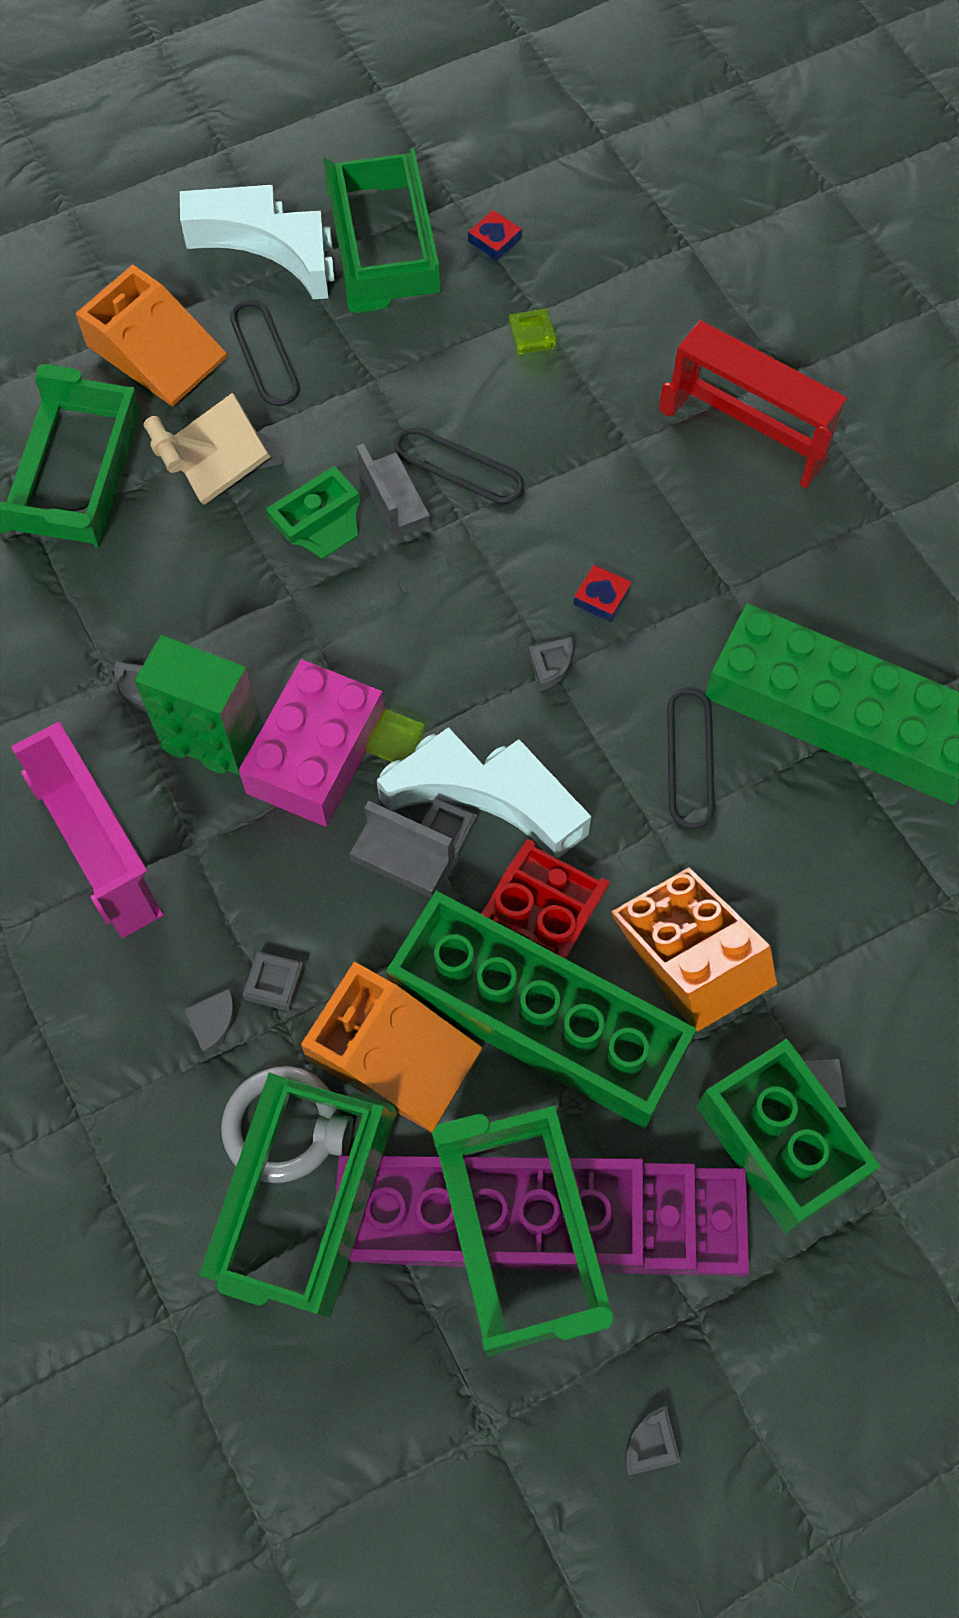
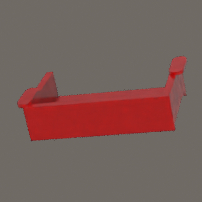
M699 320L677 348L672 383L665 382L663 384L659 409L666 416H674L690 395L695 396L807 457L800 485L807 489L830 458L827 455L847 397ZM701 366L816 427L812 439L699 379Z

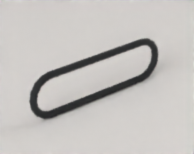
M245 300L237 303L231 310L230 321L260 396L265 402L275 406H283L293 402L298 396L299 384L268 309L264 304L255 300ZM255 306L263 312L293 385L292 394L285 399H272L268 397L236 320L237 312L243 307Z
M417 427L407 428L401 431L395 438L394 449L402 459L493 502L500 504L515 501L523 491V480L513 470L427 430ZM409 434L423 435L511 476L517 482V490L508 497L495 496L407 455L401 450L400 442Z
M685 688L673 693L667 706L669 810L671 817L678 825L683 828L698 829L707 825L714 814L712 712L710 701L704 693L697 689ZM688 694L701 699L705 707L708 809L706 816L702 820L693 823L681 819L677 814L675 797L674 704L679 697Z

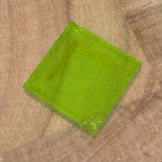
M547 308L509 315L508 324L517 355L555 348L556 337Z
M384 708L365 744L366 752L390 762L396 760L402 762L415 752L425 732V724Z

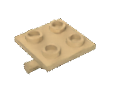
M233 393L176 435L165 430L158 416L149 417L144 422V428L152 439L150 446L155 455L161 456L170 473L180 470L185 473L198 499L204 505L271 457L239 400Z

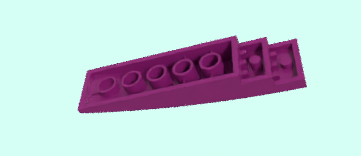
M349 1156L338 1157L336 1196ZM382 1156L349 1262L466 1268L439 1157ZM464 1157L491 1269L579 1272L549 1159ZM569 1158L601 1273L749 1276L745 1169L695 1168V1164L643 1163V1159Z

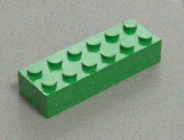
M746 603L711 672L705 694L710 701L955 806L959 799L958 691Z
M435 891L386 970L388 981L396 984L438 1016L644 1129L649 1124L697 1029L438 891Z

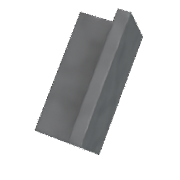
M364 443L356 446L359 477L391 539L429 526L430 515L397 453L373 461Z
M368 801L364 808L367 824L349 853L350 860L431 898L435 891L438 890L453 862L452 838Z

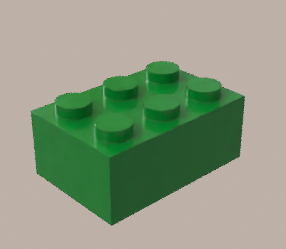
M160 635L134 680L160 746L167 753L175 757L184 758L187 755L200 760L206 768L213 772L224 774L228 771L240 776L238 770L263 728L247 668Z
M785 1039L707 1089L696 1106L738 1168L746 1170L747 1181L785 1235L860 1185L881 1167L788 1039Z

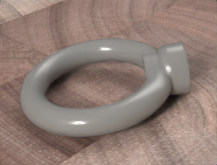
M288 1066L265 1069L245 1080L230 1097L222 1117L221 1132L223 1145L233 1164L237 1166L244 1145L241 1133L243 1115L253 1099L262 1093L269 1072L292 1081L331 1091L329 1087L316 1075L300 1068ZM315 1103L319 1111V1117L315 1124L312 1145L303 1154L285 1162L267 1161L261 1181L269 1183L294 1181L314 1171L324 1162L329 1154L345 1156L351 1142L353 1118L339 1114L338 1109Z

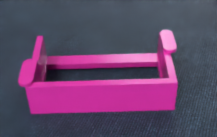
M60 721L11 746L24 768L21 773L38 801L41 799L44 801L93 887L94 894L90 897L106 924L112 923L123 939L162 917L163 913L143 878L147 872L146 867Z

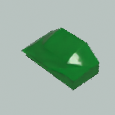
M333 466L266 508V513L270 522L291 544L303 546L321 559H324L358 537L356 511L360 503V494L336 466Z

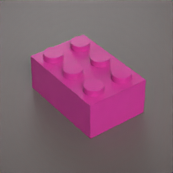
M301 659L238 770L246 794L327 827L385 718L383 692Z

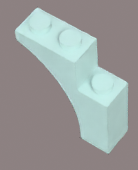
M273 185L180 191V221L187 249L231 248L261 255L292 272L307 288L312 299L328 298L327 282L335 281L333 258L325 257V252L332 251L330 227H323L321 211L284 213L282 201H275Z
M448 727L437 736L432 734L423 739L415 752L402 762L396 760L390 763L381 772L380 778L377 779L379 799L391 811L407 806L433 803L435 797L451 804L477 808L496 815L516 826L539 845L545 853L557 859L589 834L591 816L519 739L507 748L501 746L494 750L487 757L483 765Z

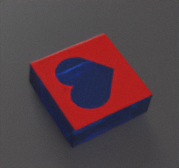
M494 210L468 231V242L495 260L500 259L522 239V228Z
M593 565L575 594L573 605L612 622L631 591L632 582Z

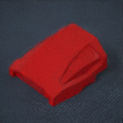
M527 839L505 871L495 892L481 914L567 959L583 929L602 901L610 882L603 878L599 881L536 848V843Z

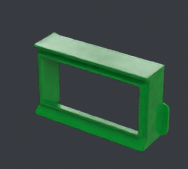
M411 148L410 153L339 163H334L323 157L327 195L330 197L349 311L360 313L382 310L390 306V299L439 293V261L414 148ZM408 187L423 259L361 267L347 192L376 188L378 190H390Z
M42 364L37 367V375L35 377L42 400L7 502H0V533L3 534L14 530L94 544L95 548H99L140 416L135 389L84 380L78 369ZM60 409L116 418L86 514L54 508L47 510L28 506Z
M269 1072L199 1276L217 1281V1289L220 1293L248 1303L262 1306L272 1299L331 1318L391 1126L397 1115L396 1108L391 1103L360 1094L351 1093L345 1096L292 1081ZM289 1096L362 1117L304 1295L230 1271Z
M555 1106L489 1123L484 1115L475 1114L437 1125L432 1135L440 1158L483 1336L484 1351L488 1358L504 1351L556 1337L561 1340H570L608 1329L613 1323V1314ZM542 1135L589 1310L507 1332L463 1156Z

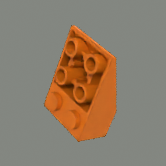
M133 264L76 312L87 347L172 407L228 357L227 352L161 283Z
M689 867L611 911L613 918L669 1002L691 1026L697 1028L696 1032H699L777 985L770 945Z
M353 962L301 1043L307 1061L367 1096L391 1103L396 1108L398 1114L431 1133L439 1124L482 1051L480 1045L396 984L356 962Z

